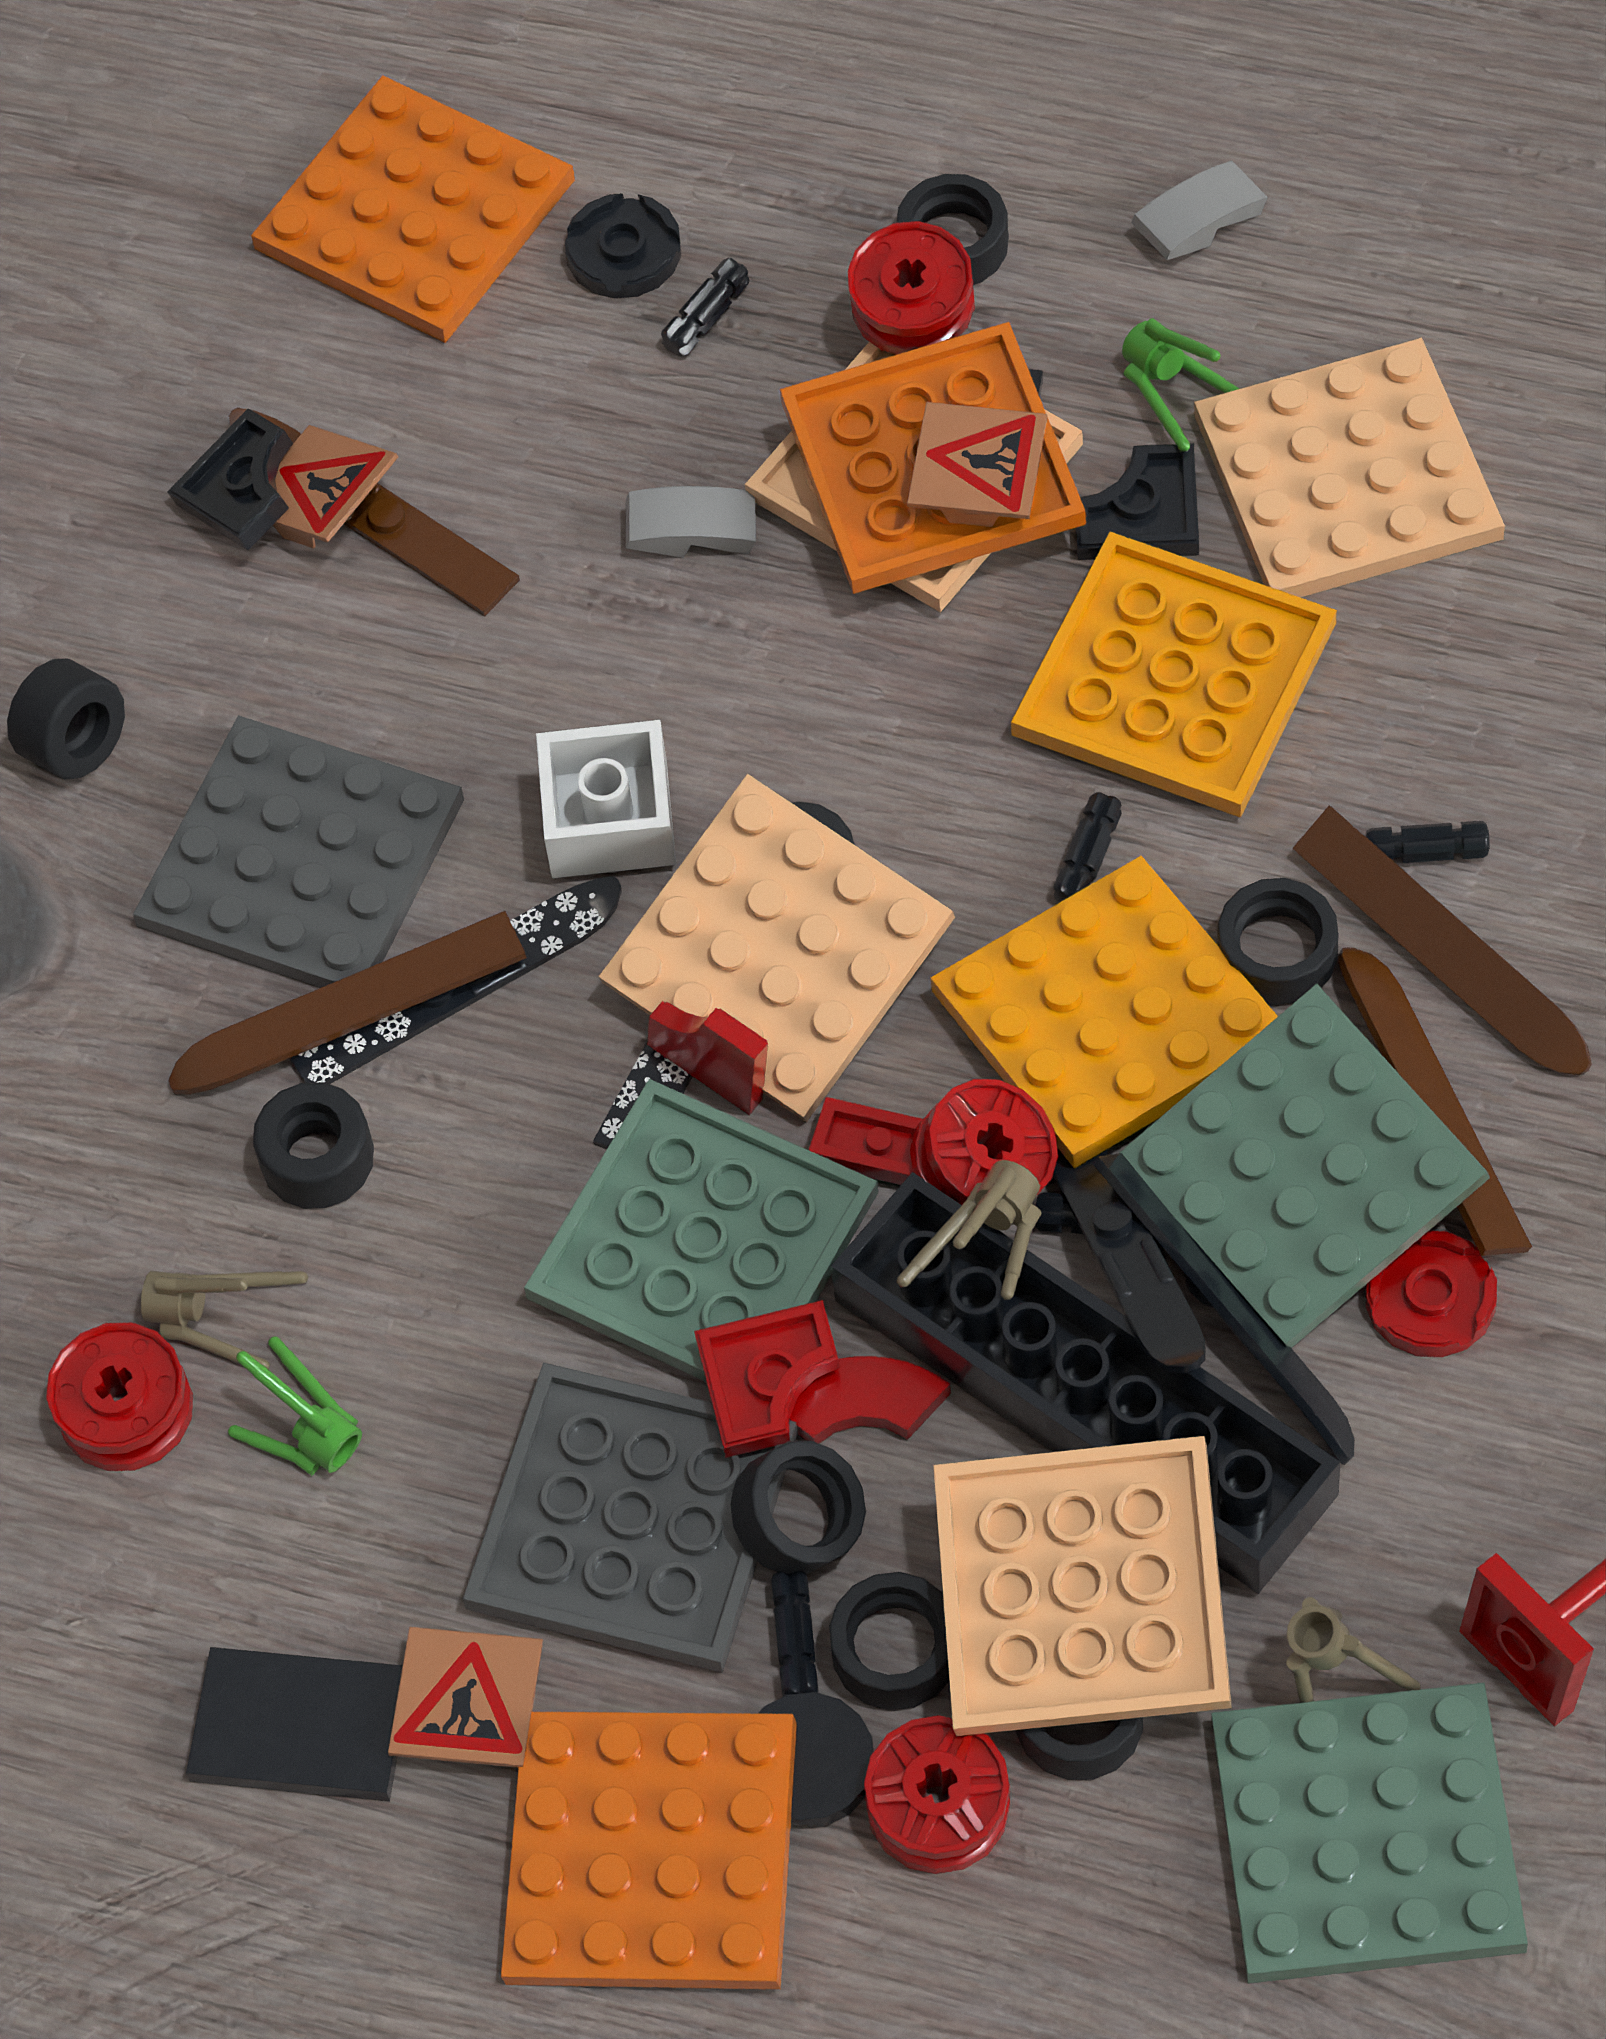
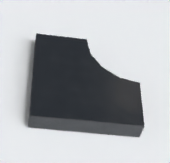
M248 408L167 493L177 506L246 550H249L289 509L277 492L275 479L280 461L293 442L285 430Z
M1190 443V449L1186 452H1182L1176 444L1133 446L1130 465L1118 482L1100 493L1080 497L1086 511V525L1076 528L1078 560H1095L1109 532L1179 556L1199 555L1194 443Z

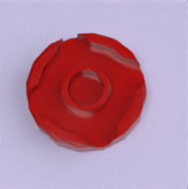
M1428 1231L1366 1284V1309L1375 1330L1393 1347L1414 1356L1445 1357L1467 1350L1485 1335L1496 1313L1497 1278L1492 1267L1491 1269L1489 1268L1488 1263L1481 1257L1478 1248L1469 1240L1447 1231Z

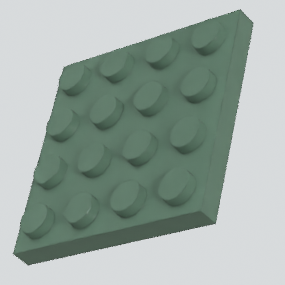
M1315 984L1119 1152L1125 1156L1175 1219L1284 1344L1291 1348L1490 1179L1486 1169L1318 984Z
M649 1079L525 1285L526 1298L706 1382L694 1331L816 1302L832 1275L831 1265L848 1247L878 1194V1182Z
M1485 1682L1211 1713V1725L1247 1984L1527 1952L1528 1941Z

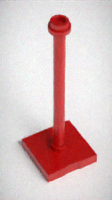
M1497 1553L1481 1564L1475 1572L1459 1632L1493 1666H1496L1554 1727L1574 1711L1594 1648L1569 1623L1606 1594V1558L1549 1604Z

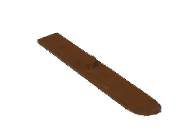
M237 407L229 414L230 425L247 409ZM254 411L285 430L293 443L301 435L300 432L276 418ZM378 483L344 523V525L484 617L520 581L518 574Z
M1329 805L1293 849L1519 1051L1538 1064L1562 1074L1584 1075L1588 1072L1592 1065L1588 1045L1570 1018L1535 985Z
M502 911L212 1033L193 1044L176 1061L169 1077L170 1088L175 1095H190L234 1082L526 959L525 951L506 911Z
M1342 948L1338 953V963L1342 975L1380 1054L1486 1169L1490 1176V1179L1457 1206L1481 1256L1528 1252L1532 1245L1401 985L1390 969L1372 954L1356 948Z

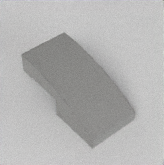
M1231 160L1205 170L1164 192L1135 213L1131 223L1166 260L1210 247L1218 228L1261 215L1268 197Z
M672 486L630 491L626 497L627 549L684 558L691 545L749 554L756 542L755 497L746 490L711 486Z

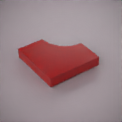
M662 1001L649 1016L647 1045L750 1116L763 1100L764 1091L762 1088L765 1082L768 1051L767 1040L721 1008H715L709 1016L700 1017L684 1012L669 1002L665 1003Z
M823 1300L694 1331L725 1458L790 1441L789 1418L798 1396L816 1378L839 1368L838 1355Z

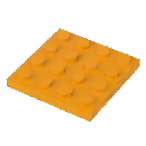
M1109 532L1011 721V735L1241 818L1336 625L1337 610Z
M1142 856L1137 857L930 977L932 993L1003 1081L1023 1089L1043 1107L1055 1130L1057 1148L1073 1168L1078 1167L1159 1119L1278 1017L1242 973L1230 965L1220 947Z

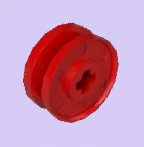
M920 221L893 223L872 233L854 252L848 268L852 316L863 338L878 349L897 355L958 337L968 328L975 310L971 259L960 240L945 229Z
M973 1079L953 1087L916 1126L910 1146V1156L913 1173L963 1205L975 1185L983 1183L993 1164L1000 1160L1015 1162L1032 1172L1040 1184V1193L1052 1179L1058 1158L1055 1130L1043 1107L1023 1089L999 1079Z
M129 1322L102 1324L80 1333L60 1351L48 1374L46 1399L53 1419L61 1430L65 1443L83 1462L106 1471H135L160 1461L180 1443L192 1420L194 1395L175 1349L157 1331ZM127 1393L124 1398L117 1401L113 1400L117 1395Z
M937 1715L913 1719L888 1733L870 1756L864 1781L870 1830L885 1853L907 1868L933 1874L964 1870L987 1856L1004 1834L1010 1810V1784L1005 1759L987 1734L956 1736L953 1730V1720L950 1717ZM933 1787H941L942 1794L948 1793L949 1799L944 1802L935 1803L932 1794L927 1796L926 1790Z

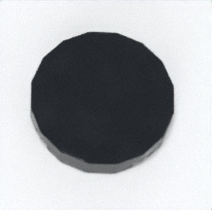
M623 193L609 194L587 203L572 217L567 228L568 235L565 240L567 266L575 280L594 294L614 299L638 297L659 288L674 274L681 258L679 225L667 207L651 197L639 194V200L634 198L624 199Z
M817 1692L788 1694L764 1706L758 1714H793L797 1722L791 1823L797 1825L808 1824L809 1828L824 1827L850 1815L866 1797L864 1781L870 1756L874 1752L872 1736L860 1714L842 1700Z

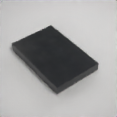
M210 1647L186 1770L189 1781L390 1802L398 1756H389L388 1750L403 1665Z

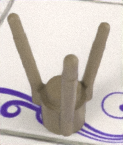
M1000 1160L994 1163L983 1183L975 1185L963 1205L898 1276V1285L900 1287L908 1286L958 1231L959 1233L953 1240V1245L957 1249H962L983 1223L997 1230H1008L1011 1225H1016L1017 1230L1001 1289L1002 1298L1010 1300L1014 1295L1021 1273L1031 1231L1042 1214L1041 1210L1032 1204L1040 1190L1037 1178L1024 1166L1015 1162Z
M150 1271L145 1278L142 1288V1318L145 1322L160 1323V1335L164 1339L184 1341L238 1363L236 1359L237 1353L245 1350L187 1327L189 1320L199 1321L205 1305V1293L245 1291L247 1287L304 1284L308 1280V1275L303 1271L204 1275ZM247 1352L269 1370L270 1364L267 1360Z
M1307 1597L1302 1603V1609L1291 1618L1287 1626V1639L1294 1652L1288 1657L1286 1665L1294 1673L1300 1703L1314 1701L1309 1675L1311 1668L1329 1670L1339 1666L1347 1656L1355 1657L1407 1691L1420 1690L1421 1685L1416 1679L1363 1645L1355 1636L1350 1635L1348 1628L1341 1622L1342 1613L1339 1610L1320 1605L1313 1597Z

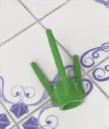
M1151 318L1148 321L1137 324L1131 329L1124 340L1122 355L1130 363L1124 371V376L1137 385L1177 447L1182 452H1186L1190 449L1189 441L1149 379L1169 380L1183 368L1223 393L1238 390L1239 388L1189 357L1182 350L1212 362H1217L1220 359V352L1167 329L1157 320Z
M277 1336L269 1339L268 1344L318 1405L311 1406L247 1352L240 1351L237 1353L236 1359L238 1363L301 1416L292 1431V1436L299 1442L298 1448L237 1425L229 1427V1436L294 1462L311 1476L317 1472L320 1466L329 1473L340 1469L353 1455L361 1441L362 1431L356 1426L358 1420L335 1402L296 1355Z

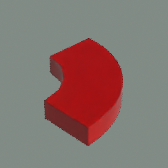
M878 1356L839 1358L838 1369L816 1378L798 1396L789 1420L797 1423L799 1436L806 1441H814L819 1444L835 1432L859 1426L886 1428L909 1439L951 1394V1386L949 1382L937 1374L906 1361Z

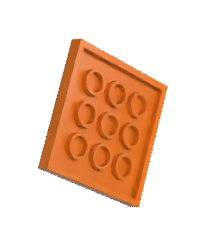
M382 75L257 227L251 237L255 250L446 343L575 181L572 165Z
M1009 322L780 389L783 409L853 594L1086 525L1085 508L1048 417L1030 519L999 516L992 527L949 523L941 510L907 507L926 402L1046 414Z
M531 1712L523 1767H518L501 1978L506 1985L781 1990L797 1722L794 1715Z

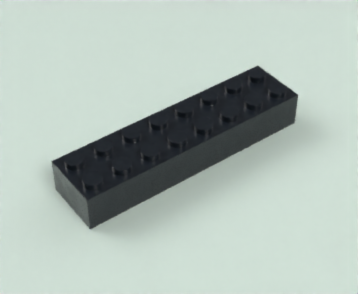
M912 1172L831 1265L835 1301L1052 1452L1204 1436L1207 1444L1218 1566L1259 1594L1339 1495L1340 1461L1203 1368L1199 1367L1187 1373H1168L1154 1365L1141 1347L1125 1315L1029 1250H1026L1013 1297L1010 1300L1003 1299L1001 1289L1014 1240L985 1223L982 1224L976 1234L972 1236L962 1249H957L953 1245V1240L959 1233L958 1231L908 1286L900 1287L897 1283L898 1276L962 1206Z

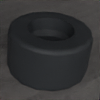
M52 659L36 667L21 683L14 695L7 717L8 740L15 753L64 780L82 778L96 770L110 756L118 742L125 720L124 698L118 686L103 676L71 659Z
M324 1082L299 1083L281 1090L263 1106L254 1123L253 1147L268 1188L286 1203L303 1209L328 1208L346 1201L364 1185L373 1167L374 1144L367 1120L360 1104L342 1088ZM326 1132L338 1138L336 1145L331 1150L316 1158L301 1159L290 1155L289 1152L292 1145L301 1137L311 1133Z

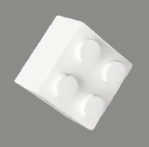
M660 720L536 733L544 841L552 878L676 865L667 759Z

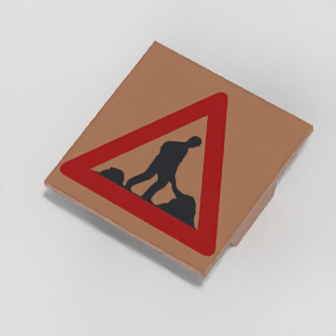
M926 402L907 507L941 510L949 523L992 527L999 516L1030 519L1047 414Z
M308 425L289 448L279 464L275 479L277 492L289 509L273 524L274 528L284 539L313 549L316 547L315 539L328 543L397 460V453Z
M409 1627L388 1750L389 1756L516 1768L523 1767L543 1639Z

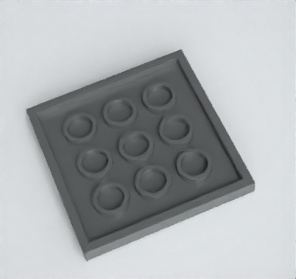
M238 715L133 913L136 926L319 988L384 961L464 801L462 787Z
M543 1362L463 1597L466 1610L723 1673L758 1563L744 1549L733 1528L730 1501L735 1481L749 1462L783 1444L725 1458L711 1402ZM790 1421V1441H796L798 1435L797 1423ZM786 1470L776 1474L770 1481L768 1501L771 1515H773Z

